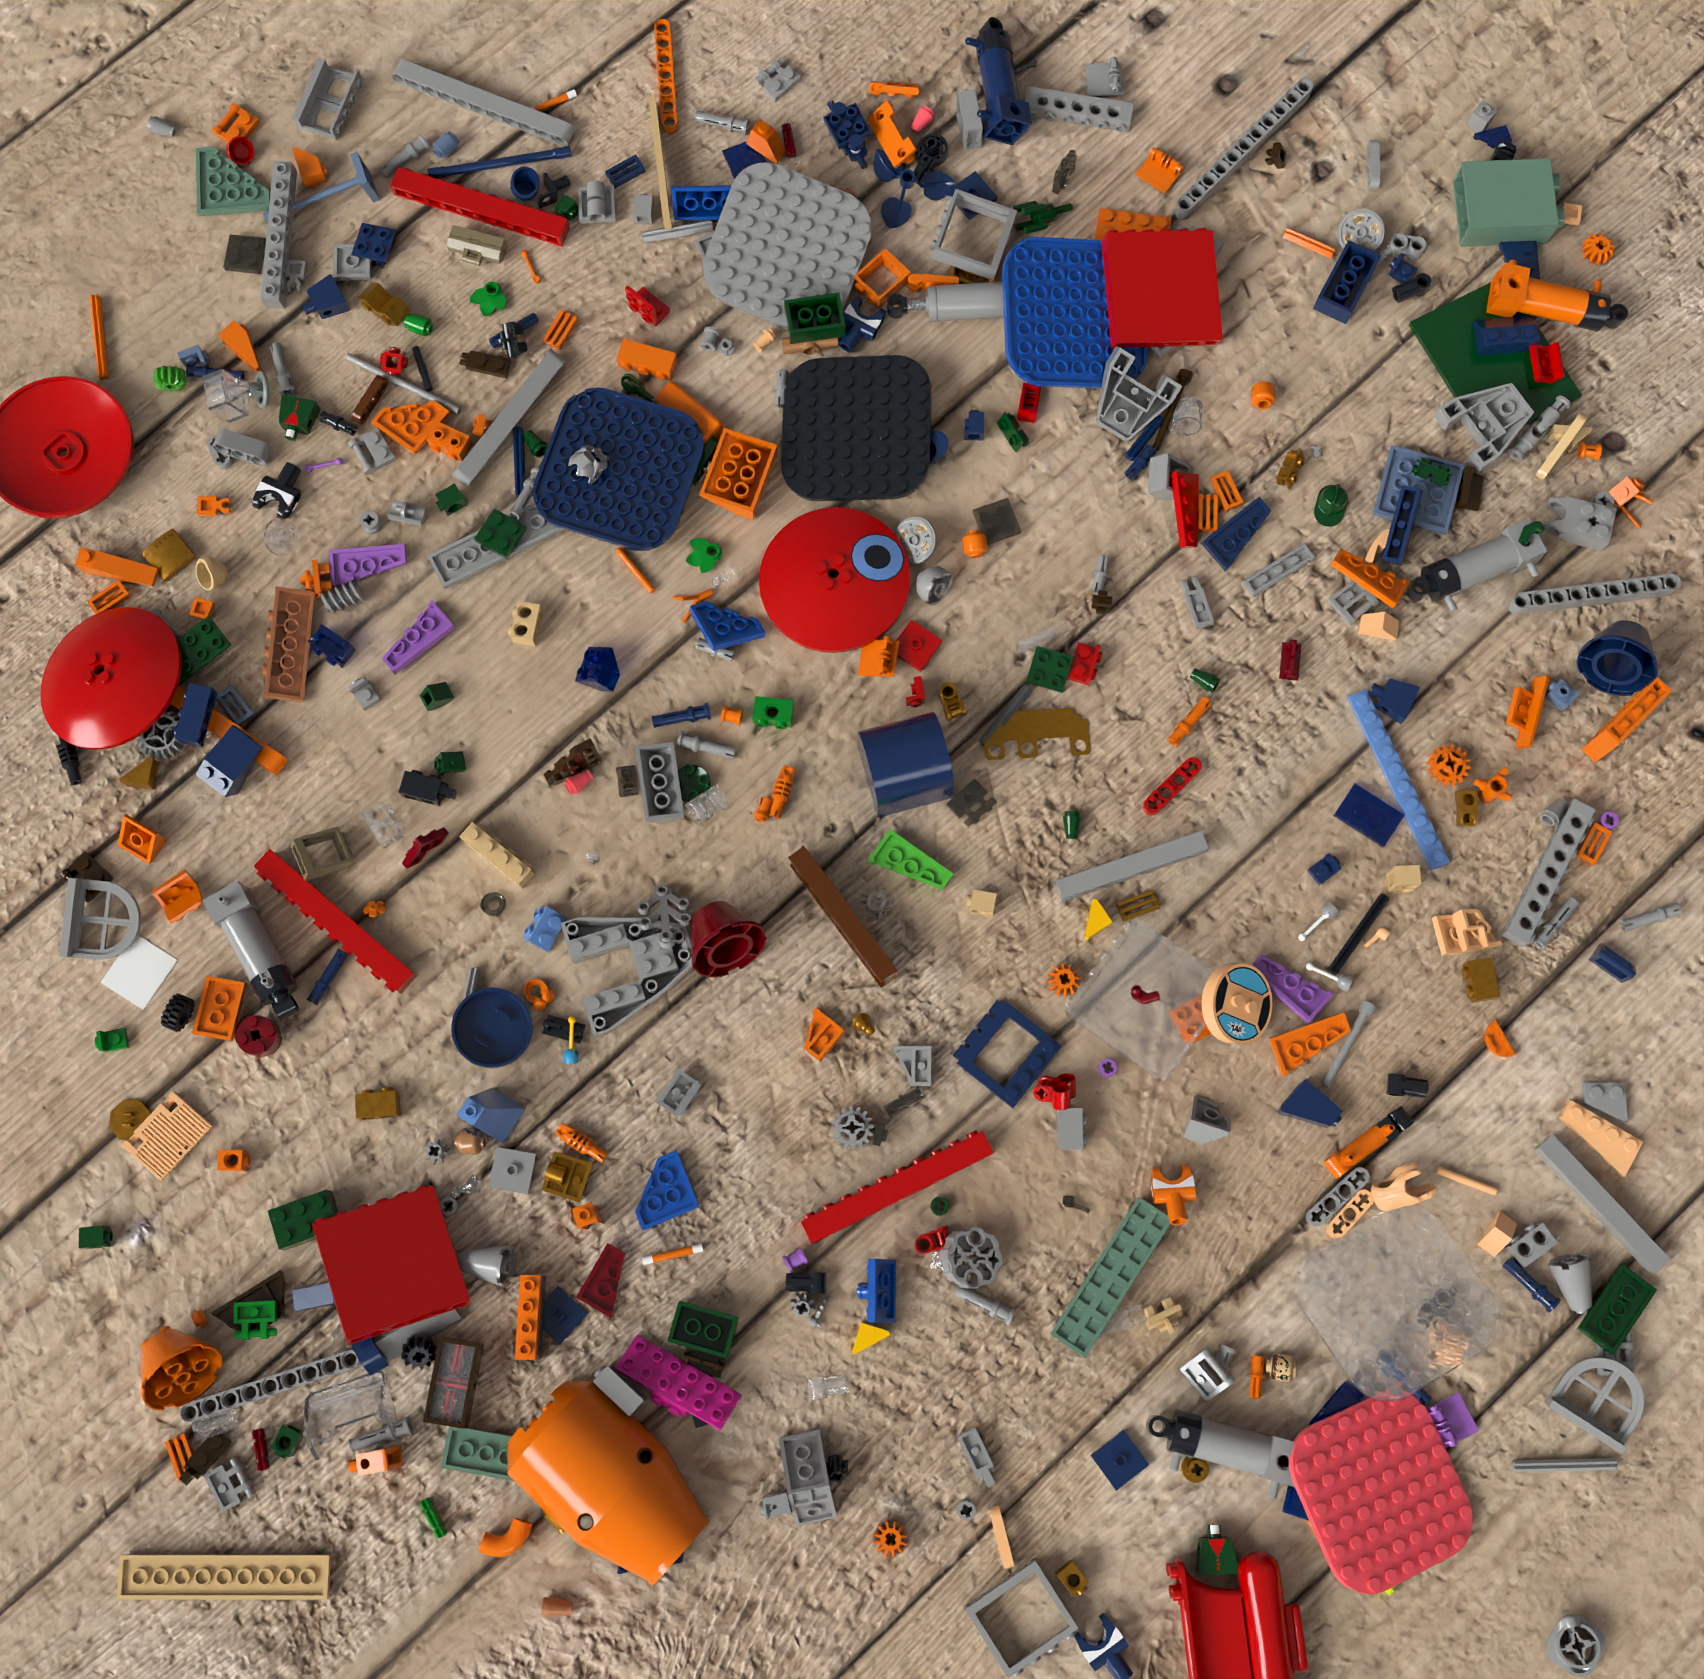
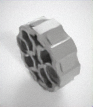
M967 1227L959 1231H953L946 1237V1243L940 1250L939 1260L944 1268L943 1274L949 1281L958 1284L960 1288L976 1289L985 1284L992 1283L996 1279V1273L1002 1266L1003 1261L1002 1254L998 1248L999 1242L994 1235L986 1233L979 1227ZM972 1232L975 1236L973 1242L970 1239V1235ZM965 1256H972L977 1258V1260H971L970 1258H965ZM969 1274L972 1277V1281L970 1284L967 1281V1277Z

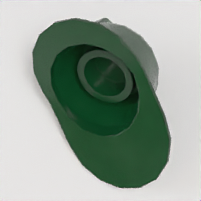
M1340 484L1327 485L1318 494L1314 515L1316 520L1323 526H1335L1344 517L1348 496L1345 490L1340 487Z

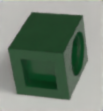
M455 483L435 494L438 499L435 503L441 512H446L447 516L467 506L464 497Z
M110 1226L79 1228L80 1249L110 1247V1242L113 1240V1232L110 1230Z
M282 1424L270 1448L275 1450L274 1454L281 1458L292 1457L295 1455L305 1432L290 1424ZM286 1436L291 1440L289 1448L283 1445V1440Z

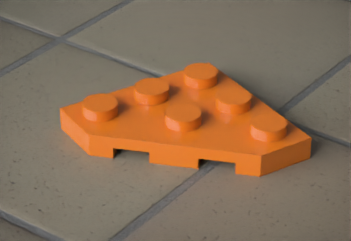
M429 401L427 404L417 405V403L401 405L402 407L382 408L371 421L372 424L415 456L427 443L426 439L437 421L444 423L450 416V411L436 401Z

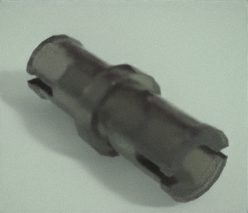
M916 1087L903 1096L900 1094L899 1098L883 1107L888 1116L891 1117L904 1108L908 1109L909 1105L924 1098L919 1087Z

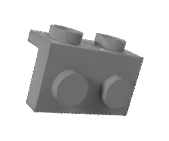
M677 1068L655 1102L675 1116L680 1117L687 1112L688 1104L692 1098L699 1094L702 1084Z

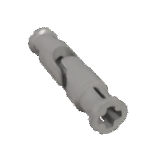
M1558 395L1553 405L1547 407L1540 418L1519 438V442L1508 450L1510 456L1517 461H1522L1525 453L1528 450H1532L1548 431L1547 428L1554 425L1561 418L1560 415L1571 407L1570 401ZM1532 429L1535 434L1540 435L1538 438L1532 434Z

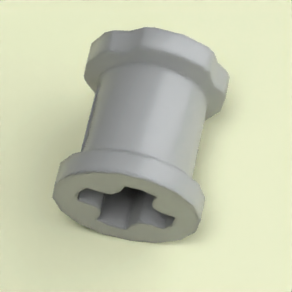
M705 327V335L703 341L700 342V347L706 351H715V343L717 337L720 336V331L713 327Z
M1219 1343L1220 1349L1215 1359L1223 1369L1229 1371L1230 1361L1233 1354H1236L1237 1351Z
M964 1499L957 1504L956 1511L961 1519L968 1521L974 1518L976 1508L970 1500ZM965 1504L967 1505V1507H972V1509L969 1510V1515H965V1513H960V1511L963 1510V1505Z

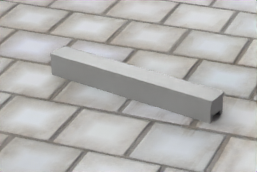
M1202 830L1056 880L1054 887H1056L1062 903L1204 854L1209 848Z
M1553 1134L1546 1137L1534 1149V1152L1648 1273H1657L1670 1260L1666 1253Z

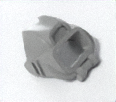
M586 445L570 457L568 466L577 464L576 475L588 477V483L593 484L599 478L602 471L607 468V460L609 458L602 453L601 448L596 449L593 446ZM591 452L595 453L601 462H598Z

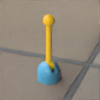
M571 1016L568 1018L570 1023L569 1048L563 1053V1062L567 1064L579 1062L578 1051L573 1048L576 1018Z

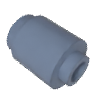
M449 131L432 144V150L437 157L446 158L458 147L459 140Z

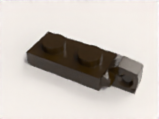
M214 1429L188 1459L183 1467L186 1471L179 1480L187 1486L194 1477L197 1480L201 1476L203 1477L232 1442L217 1429Z

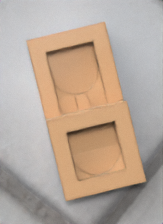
M1386 529L1377 537L1368 550L1363 562L1372 564L1375 553H1382L1386 546L1389 529Z

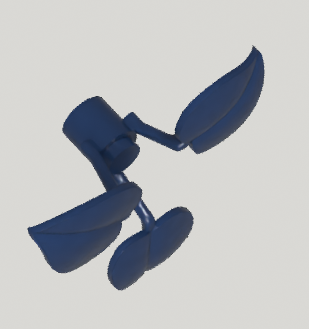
M877 149L875 152L873 166L876 176L884 182H889L893 177L895 179L900 178V185L903 187L900 200L891 197L886 199L881 206V216L888 228L900 227L909 220L912 211L911 205L903 202L906 189L912 188L914 183L924 188V195L933 201L943 199L947 195V191L955 183L947 174L939 171H929L922 177L923 184H921L912 170L906 169L902 171L903 163L896 169L885 151Z

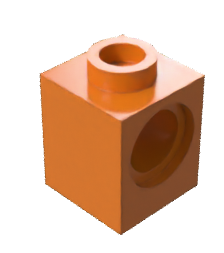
M218 1150V1171L247 1172V1168L251 1163L248 1151ZM237 1155L238 1163L233 1166L231 1160Z

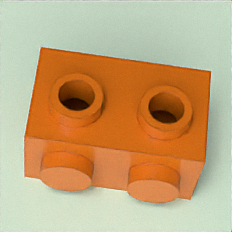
M438 421L426 439L433 452L446 454L453 461L459 460L462 462L473 445L469 435Z

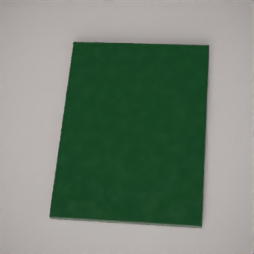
M1491 282L1409 323V327L1454 398L1512 383L1534 411L1533 415L1524 425L1526 426L1538 420L1546 408L1553 405L1558 395L1567 398L1570 403L1582 397L1581 392L1565 368V376L1553 384L1535 382L1530 351L1478 356L1473 321L1506 318L1486 313ZM1516 312V313L1514 314V316H1513V317H1519V316H1530V317H1531V315L1525 314V313H1521V312ZM1538 327L1540 336L1538 345L1550 346Z

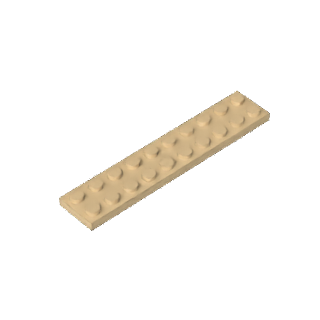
M122 1554L119 1559L116 1600L329 1599L331 1554Z

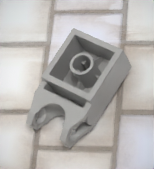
M1572 497L1548 499L1546 505L1559 514L1560 520L1545 521L1542 524L1545 527L1544 531L1558 539L1565 540L1567 543L1602 551L1610 543L1616 508Z

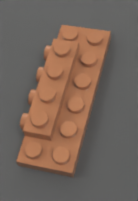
M278 586L275 588L273 609L269 610L267 621L271 622V628H267L265 638L269 640V646L264 648V657L267 658V665L263 664L262 676H265L264 698L301 703L304 701L315 592Z

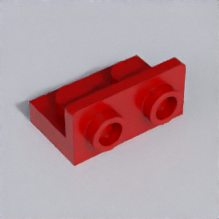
M1078 642L1067 677L1068 680L1088 686L1091 680L1095 681L1098 669H1094L1096 662L1100 663L1103 654L1100 651L1101 645L1097 644V647Z

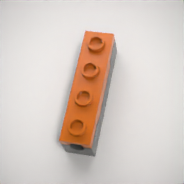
M520 1275L515 1360H541L546 1276Z

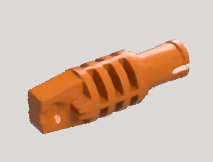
M787 765L782 767L772 792L773 803L768 815L769 817L773 818L775 815V819H781L784 803L788 802L793 786L795 768Z
M561 1123L555 1132L567 1145L583 1155H590L601 1164L608 1155V1152L594 1144L593 1139L565 1123Z

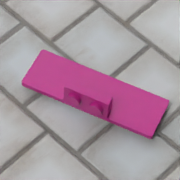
M638 1335L615 1366L616 1371L649 1389L650 1399L657 1406L663 1405L668 1408L671 1414L677 1417L680 1415L685 1418L690 1413L718 1430L723 1428L742 1396L737 1391L695 1367L685 1364L681 1359Z

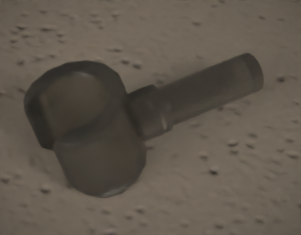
M1063 1196L1064 1207L1079 1209L1086 1213L1090 1212L1089 1208L1074 1203L1075 1196Z

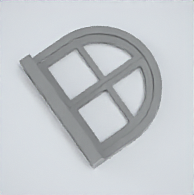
M68 878L59 956L103 960L117 957L127 951L137 939L141 928V911L134 896L126 888L113 882ZM86 889L107 891L104 917L83 915ZM112 893L125 903L130 920L109 918ZM82 922L103 924L100 950L79 948ZM108 925L129 926L124 938L115 946L106 949Z
M1592 1356L1576 1361L1565 1370L1545 1400V1404L1617 1452L1623 1454L1627 1448L1624 1444L1642 1416L1644 1395L1638 1379L1625 1365L1612 1358ZM1593 1368L1612 1370L1601 1390L1578 1375ZM1620 1376L1627 1382L1631 1391L1632 1404L1630 1409L1608 1395ZM1574 1379L1598 1393L1586 1413L1562 1398ZM1605 1398L1628 1413L1617 1432H1614L1593 1418Z

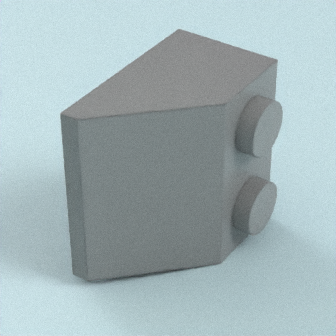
M1169 453L1150 458L1148 493L1158 499L1174 500L1171 473L1176 471L1190 473L1191 465Z

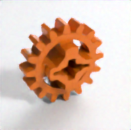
M1444 744L1441 746V750L1437 747L1434 753L1429 755L1431 760H1428L1426 764L1431 767L1427 772L1433 773L1430 778L1436 777L1437 784L1442 781L1444 782V787L1449 783L1453 787L1457 782L1459 784L1464 781L1463 778L1469 775L1466 771H1469L1471 767L1466 764L1470 762V759L1464 758L1467 753L1461 754L1460 747L1455 750L1453 744L1448 748ZM1441 755V762L1437 764V759ZM1461 767L1460 773L1456 775L1458 773L1457 769Z

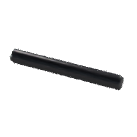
M1381 893L1328 967V972L1332 975H1337L1388 903L1390 899L1388 896Z

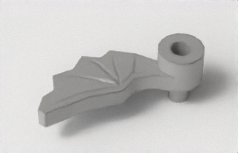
M826 1295L816 1316H811L807 1324L813 1327L815 1325L821 1326V1323L817 1322L830 1296Z

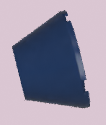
M1621 620L1612 623L1581 648L1577 657L1578 671L1586 677L1587 683L1595 689L1611 695L1631 696L1634 692L1645 688L1658 675V663L1649 633L1642 625L1633 621Z

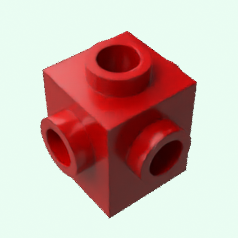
M389 347V349L383 351L380 356L382 370L387 371L388 374L399 375L408 365V357H405L406 352L401 351V348ZM393 357L398 358V363L393 362Z

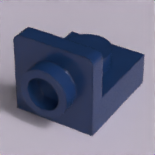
M1403 253L1398 258L1394 257L1389 265L1391 270L1388 274L1401 283L1412 280L1418 268L1403 260L1405 256Z
M1329 853L1307 871L1320 886L1341 870L1339 860Z

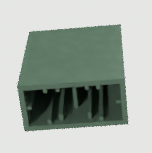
M1550 158L1462 162L1453 179L1460 247L1499 245L1500 242L1536 241L1537 244H1546L1555 230L1561 229L1564 224L1563 206H1556L1555 199L1560 190L1559 173H1552Z

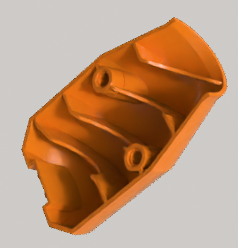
M595 1379L565 1381L550 1394L555 1401L553 1403L549 1401L542 1409L543 1413L538 1419L534 1417L527 1425L529 1429L525 1431L522 1427H519L509 1440L507 1475L579 1546L645 1579L653 1586L706 1527L710 1519L704 1515L668 1449L633 1415L629 1417L593 1382ZM643 1451L651 1453L652 1458L650 1462L642 1463L639 1456ZM584 1516L592 1518L593 1523L590 1528L585 1529L581 1526V1519Z

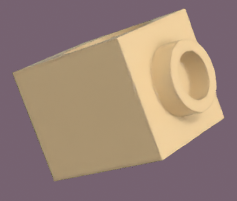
M973 889L972 895L968 894L966 906L970 907L969 912L993 916L997 893Z

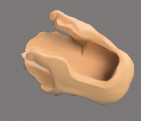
M1408 1163L1395 1169L1386 1180L1372 1184L1371 1196L1379 1209L1390 1211L1404 1206L1415 1205L1432 1198L1438 1192L1436 1185L1432 1184L1420 1187L1407 1184L1406 1180L1422 1173L1420 1169L1414 1170L1420 1165Z

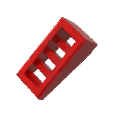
M1023 383L1018 409V421L1036 422L1041 386Z

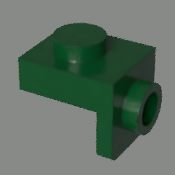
M463 751L441 752L434 760V769L437 771V775L443 776L445 773L464 772L466 765Z

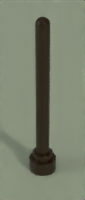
M1180 369L1178 372L1177 382L1182 388L1168 407L1152 447L1156 451H1159L1185 385H1188L1192 380L1193 373L1187 369Z

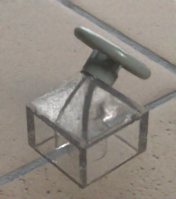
M223 369L202 376L209 410L229 423L249 415L251 397H255L258 406L262 409L268 404L269 383L263 371L257 372L254 382H247Z

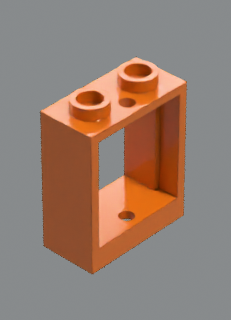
M885 248L854 275V288L859 293H863L870 304H875L880 309L887 302L891 294L899 292L908 283L907 279L911 272ZM884 265L898 280L882 295L878 296L864 281Z

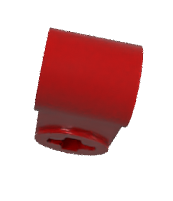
M948 1225L916 1238L914 1241L915 1251L923 1255L941 1250L946 1243V1237L949 1235L947 1231ZM920 1239L928 1241L929 1247L927 1250L919 1249L918 1241Z

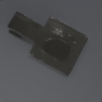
M879 1110L872 1145L880 1146L881 1141H886L888 1130L884 1128L892 1120L893 1112H890L889 1117L884 1119L882 1117L883 1110Z

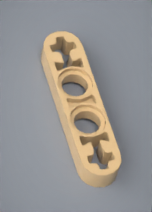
M1579 413L1535 476L1544 481L1587 421V416Z

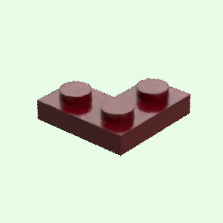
M443 827L439 830L434 829L425 836H418L413 841L412 848L406 852V857L402 862L403 866L408 869L419 864L427 851L442 845L449 832Z

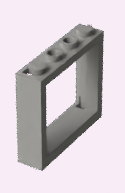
M955 189L953 197L949 196L946 204L949 206L948 211L944 209L941 221H944L943 225L938 226L936 232L938 239L937 241L933 240L930 249L933 251L931 259L994 280L1017 210ZM956 205L1005 222L991 265L941 248Z
M1035 1559L964 1606L967 1614L1007 1678L1010 1676L1015 1678L1024 1671V1666L1029 1663L1034 1665L1041 1659L1040 1655L1046 1651L1051 1653L1059 1647L1058 1643L1063 1639L1066 1641L1070 1640L1076 1635L1075 1631L1078 1630L1077 1625ZM1035 1572L1068 1623V1626L1020 1660L1008 1666L975 1613Z

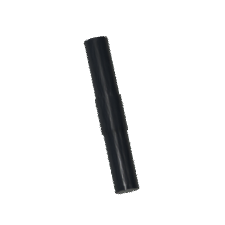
M414 346L412 351L425 390L431 391L433 387L419 346Z

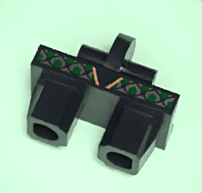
M514 321L502 324L503 331L499 332L500 339L495 340L496 344H502V349L507 350L508 358L516 357L526 352L527 344L525 342H518L517 335L524 334L523 325L515 324Z

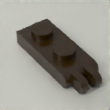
M477 351L463 352L461 355L464 359H460L459 364L466 366L467 370L507 378L511 365V359Z

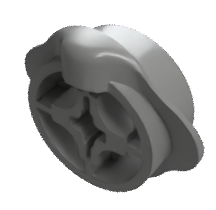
M1574 1614L1565 1615L1556 1623L1555 1629L1547 1640L1546 1650L1550 1660L1555 1665L1573 1676L1583 1677L1592 1673L1596 1668L1597 1662L1605 1650V1638L1598 1627L1589 1623L1581 1616ZM1574 1627L1582 1629L1590 1639H1581L1578 1632H1575ZM1567 1630V1640L1564 1644L1560 1645L1561 1636ZM1575 1642H1579L1580 1645L1577 1649L1572 1648ZM1592 1646L1589 1658L1584 1661L1586 1658L1585 1650ZM1562 1652L1572 1653L1574 1659H1577L1578 1664L1569 1662Z

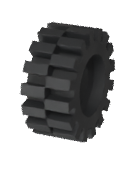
M179 993L173 995L172 999L170 998L169 1004H166V1009L162 1012V1026L175 1032H180L181 1029H184L185 1024L189 1022L188 1019L192 1016L191 1013L194 1011L195 1001Z

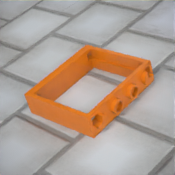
M1658 677L1632 697L1581 750L1596 763L1617 747L1672 690Z

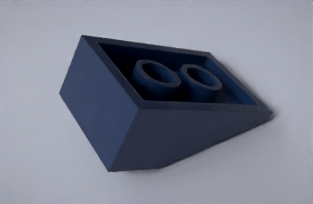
M232 725L204 758L196 776L224 797L237 795L264 747L235 725Z

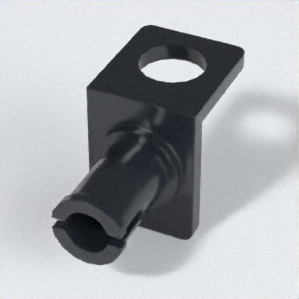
M547 173L543 174V183L548 192L538 196L539 209L557 202L558 190L571 186L567 175L552 181ZM546 197H550L548 201L543 202Z

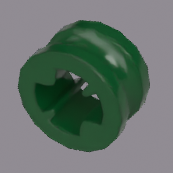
M936 1197L932 1200L930 1208L933 1214L941 1216L948 1211L949 1204L945 1198ZM936 1201L944 1202V1211L939 1212V1209L938 1211L934 1209Z

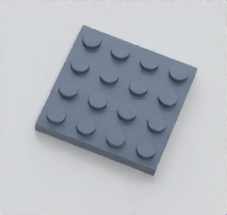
M1391 445L1372 515L1393 520L1402 485L1421 488L1423 494L1414 527L1446 535L1465 465ZM1423 457L1432 461L1431 465L1435 467L1442 465L1449 468V472L1453 475L1447 476V479H1450L1448 485L1441 487L1430 482L1432 477L1430 473L1427 480L1415 476L1411 472L1413 466H1418L1419 464L1415 461L1417 459L1421 460Z

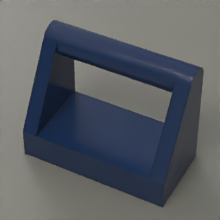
M1603 943L1597 946L1588 959L1621 983L1632 979L1636 975V967Z

